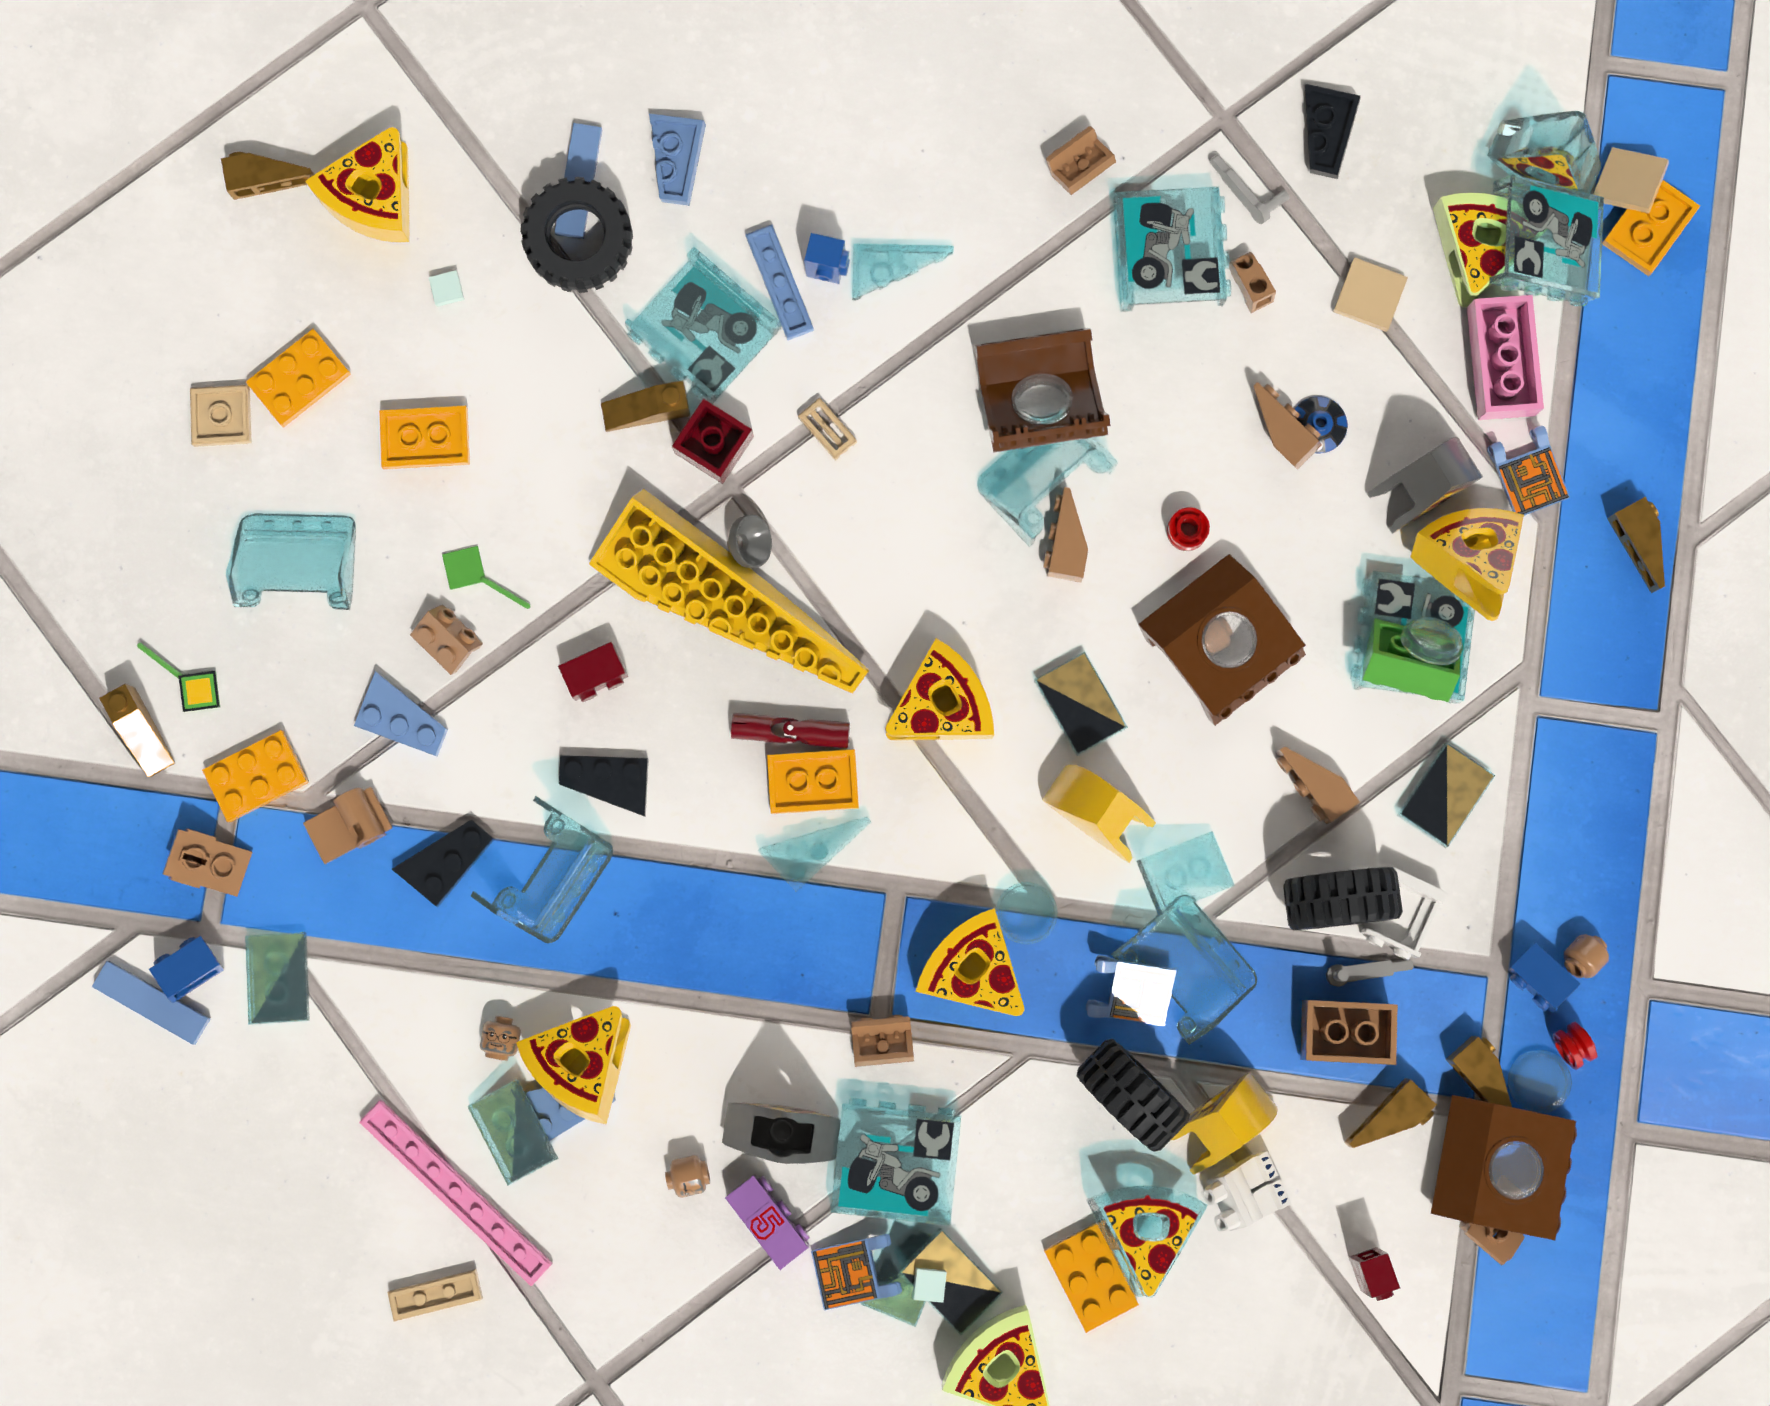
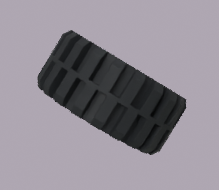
M567 177L558 179L559 184L552 186L549 183L544 186V192L540 195L536 193L531 198L532 204L530 208H525L523 213L525 219L524 223H521L520 229L523 239L521 240L523 250L536 273L553 287H561L563 291L567 292L578 290L579 293H586L591 288L601 289L604 287V283L607 281L613 282L617 278V273L620 269L624 270L627 265L628 255H631L633 230L629 216L621 200H618L615 193L608 187L606 189L602 187L600 182L595 180L587 182L584 177H575L574 181H568ZM572 210H586L593 213L601 221L604 228V241L601 248L592 257L582 261H569L562 258L555 252L550 240L551 228L557 218Z
M1393 867L1307 875L1287 879L1283 885L1288 926L1293 931L1399 919L1403 912L1398 873Z
M1114 1039L1105 1040L1077 1070V1078L1095 1099L1123 1127L1153 1152L1162 1150L1189 1121L1190 1114L1183 1105Z

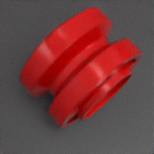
M1193 507L1182 508L1175 512L1167 525L1169 542L1181 551H1193L1199 548L1208 537L1210 531V524L1206 515ZM1184 523L1192 524L1195 528V534L1192 536L1183 534L1181 525Z
M1572 1022L1567 1025V1033L1562 1030L1553 1033L1556 1049L1563 1060L1573 1069L1577 1070L1584 1065L1583 1059L1591 1062L1598 1057L1593 1040L1578 1023Z

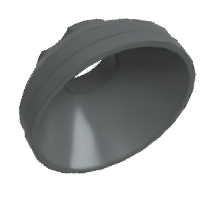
M746 515L738 518L732 524L727 547L736 562L743 567L757 568L764 565L769 559L772 550V538L767 524L761 517ZM738 535L743 540V547L741 551L738 549Z

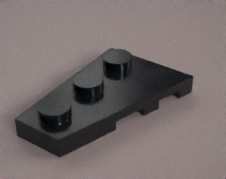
M1305 84L1310 173L1338 179L1361 96Z
M560 755L559 785L646 817L649 759Z
M469 820L392 868V870L432 904L439 907L495 838L473 820Z

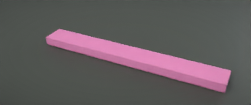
M379 1100L361 1119L359 1123L530 1286L553 1264L384 1101Z

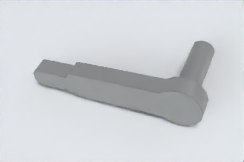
M1219 155L1210 160V164L1220 174L1225 184L1259 224L1269 220L1270 212L1290 198L1287 191L1283 190L1269 201L1262 203Z
M1385 960L1351 966L1335 964L1327 969L1326 979L1330 985L1343 986L1347 982L1392 976L1394 972L1412 970L1414 965L1411 960L1399 962Z

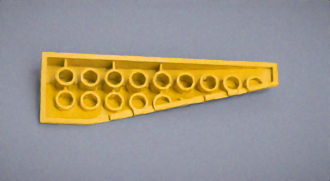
M642 489L631 498L589 562L590 566L635 599L658 606V609L667 613L671 611L684 617L685 621L692 624L698 623L709 628V631L753 650L755 648L767 653L766 656L772 659L783 660L794 665L793 668L802 672L806 670L817 675L818 679L852 694L869 672V669L786 596L751 568L741 566L729 551L645 489Z

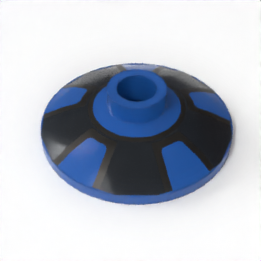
M1311 397L1302 401L1295 408L1300 414L1297 420L1304 427L1309 423L1321 434L1317 440L1320 441L1322 446L1315 452L1316 454L1330 452L1342 443L1347 433L1348 422L1345 412L1335 401L1326 397ZM1317 418H1322L1325 421L1324 427L1316 425L1315 421Z

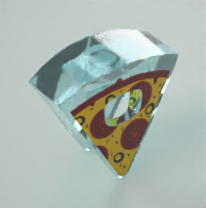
M1580 111L1548 113L1503 121L1487 154L1501 169L1529 186L1532 185L1588 199L1601 169L1600 158L1586 115Z
M1134 1186L1113 1189L1086 1199L1132 1293L1137 1297L1145 1296L1148 1298L1155 1296L1208 1206L1189 1194L1158 1186Z

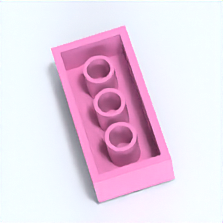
M1533 295L1474 299L1467 307L1478 420L1536 416L1544 409Z

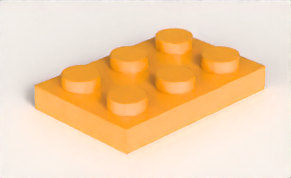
M1662 180L1650 213L1626 209L1601 244L1649 277L1697 212L1700 205Z
M313 328L248 379L246 383L284 428L350 376L351 373Z
M467 406L379 410L381 467L383 469L470 465Z
M282 730L202 770L227 822H232L309 783Z
M855 749L767 755L771 814L859 809Z
M1097 1223L1044 1250L1086 1333L1139 1305Z

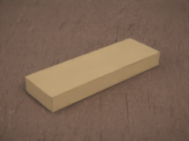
M477 1269L387 1292L394 1322L483 1299Z

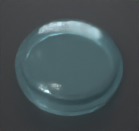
M1415 618L1405 625L1401 633V641L1405 649L1414 657L1430 664H1452L1460 658L1463 651L1462 638L1459 632L1447 622L1437 618Z
M1021 882L1012 885L1002 893L996 905V914L1002 933L1010 940L1020 944H1034L1042 941L1053 931L1057 922L1058 910L1053 896L1047 889L1036 883Z
M1533 1050L1524 1053L1515 1060L1509 1071L1508 1086L1512 1097L1521 1107L1532 1112L1548 1113L1558 1109L1565 1103L1571 1091L1572 1079L1569 1068L1560 1057L1548 1051Z

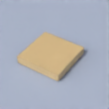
M1612 147L1593 193V201L1650 213L1668 168L1669 160Z
M1354 257L1333 312L1387 332L1408 277Z
M248 385L190 388L191 442L194 447L252 443L250 387Z

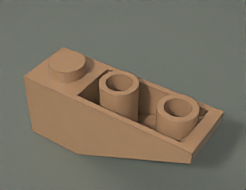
M1257 382L1254 385V389L1273 446L1298 470L1322 446L1320 441L1317 440L1321 434L1309 423L1304 427L1297 420L1300 414L1289 403L1283 407L1276 400L1280 395L1268 383L1263 387Z
M1064 487L1062 495H1056L1054 511L1059 512L1057 523L1051 522L1048 539L1054 540L1052 551L1046 550L1043 568H1048L1047 577L1081 583L1084 578L1088 546L1071 489Z
M1285 746L1275 752L1279 757L1276 759L1278 765L1286 774L1290 772L1296 781L1293 783L1295 789L1303 798L1307 796L1313 805L1310 809L1320 822L1324 820L1326 824H1329L1360 803L1342 777Z

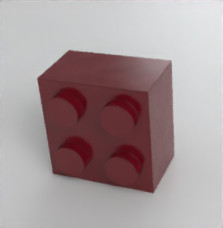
M703 398L672 445L674 454L723 484L753 440L754 434L750 427Z

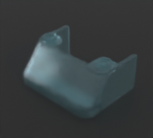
M535 796L533 801L551 812L544 825V834L553 841L552 845L521 891L512 886L506 887L499 892L493 902L474 891L470 896L495 915L545 943H552L561 937L613 856V847L602 837Z

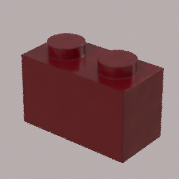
M612 642L558 666L571 697L575 701L580 699L581 702L593 699L597 696L596 691L605 687L608 690H612L624 684L623 679L629 677Z
M1375 1247L1349 1256L1360 1291L1370 1298L1376 1297L1377 1301L1394 1296L1393 1291L1401 1289L1387 1252Z

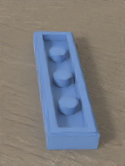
M573 123L564 178L567 177L568 181H574L575 177H584L587 182L594 180L602 127ZM572 210L562 214L557 218L555 235L584 239L589 211Z
M769 225L746 234V239L787 341L814 331L773 226Z
M106 961L92 985L94 989L192 1045H196L210 1021L209 1017L179 1000L172 1003L163 991L111 961Z

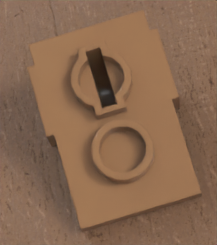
M372 787L365 790L355 788L343 793L333 800L334 807L303 823L325 865L355 848L361 849L386 836L385 832L393 829Z
M186 828L185 831L177 829L162 874L169 876L168 879L196 888L203 886L237 897L252 851L216 841V837Z
M1505 1175L1500 1177L1494 1187L1501 1195L1507 1198L1517 1199L1527 1196ZM1463 1221L1459 1224V1227L1465 1232L1464 1234L1501 1266L1512 1259L1525 1238L1520 1233Z

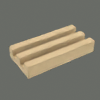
M820 398L798 415V419L835 461L857 443L855 437ZM818 407L848 440L847 442L843 443L815 411ZM808 415L814 418L839 447L837 450L830 445L807 418Z

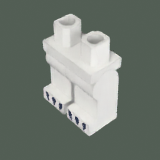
M1267 1151L1249 1155L1216 1177L1207 1180L1208 1186L1201 1191L1205 1203L1209 1206L1217 1203L1221 1211L1219 1215L1214 1217V1223L1218 1231H1232L1248 1227L1263 1217L1291 1205L1281 1180L1270 1181L1277 1177L1278 1174Z

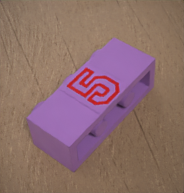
M754 1174L729 1193L725 1199L778 1269L781 1270L809 1248L807 1240L810 1236L801 1224L795 1226L788 1216L792 1213L782 1200L777 1202L770 1192L774 1189L764 1176L758 1178Z

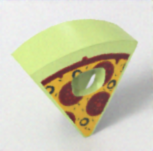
M1486 193L1452 194L1440 197L1433 207L1457 301L1462 307H1468L1474 299H1477L1514 263L1515 236L1536 241L1545 232V230L1537 232L1522 225L1523 220L1529 223L1523 206L1496 195Z
M1026 1305L1010 1309L985 1322L966 1339L946 1370L941 1384L942 1391L986 1406H1050L1030 1315Z

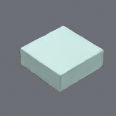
M457 270L429 277L434 302L437 307L465 300Z
M915 1267L912 1299L943 1302L947 1272L945 1270Z

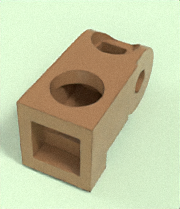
M1252 252L1229 262L1232 277L1243 293L1250 313L1274 302L1276 290Z

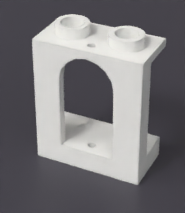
M1393 867L1398 873L1399 887L1424 898L1409 933L1405 939L1396 942L1383 936L1381 933L1382 921L1364 923L1360 933L1367 936L1365 941L1382 948L1383 944L1394 948L1393 954L1405 960H1409L1410 957L1418 958L1421 955L1418 951L1438 906L1445 902L1448 892Z

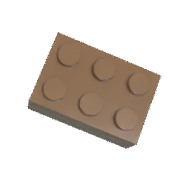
M1302 1000L1300 1060L1396 1065L1398 1004Z

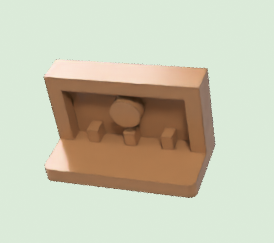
M1091 126L1078 133L1046 158L1051 176L1070 195L1116 163L1115 155L1097 139L1095 129Z
M444 605L427 611L410 634L450 675L456 673L469 655L483 645L476 634L457 619L451 609L446 608Z
M891 1015L887 1019L861 1018L856 1022H851L855 1067L914 1061L910 1017Z

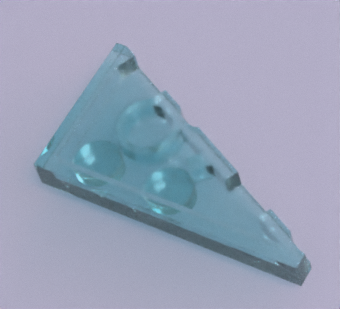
M854 244L852 300L857 301L863 295L876 289L881 290L891 282L900 281L919 272V269L945 260L948 256L953 255L954 246Z
M868 817L852 820L834 827H828L800 837L761 847L758 849V852L797 892L872 822Z

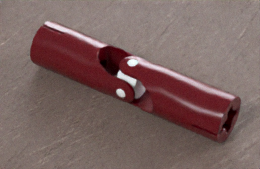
M733 713L731 739L795 743L800 741L807 745L848 748L850 722L815 719L799 722V720L794 718ZM785 723L783 726L784 737H778L771 732L774 725Z

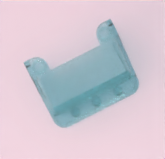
M1058 413L1049 414L1040 423L1056 420L1062 415ZM1093 438L1008 450L980 475L977 481V489L990 506L1030 547L1034 544L1036 536L1044 527V517L1035 507L1042 499L1081 464L1085 463L1095 473L1108 472L1112 474L1118 461Z
M263 513L249 514L242 518L226 569V579L233 606L255 607L260 604L263 591L327 593L328 604L333 609L350 610L353 599L356 524L354 519L345 515Z
M1180 895L1172 900L1111 954L1116 960L1134 963L1142 962L1147 965L1176 970L1171 997L1185 1012L1177 1022V1030L1189 1045L1215 1028L1257 985V976L1253 968L1196 902L1186 895Z

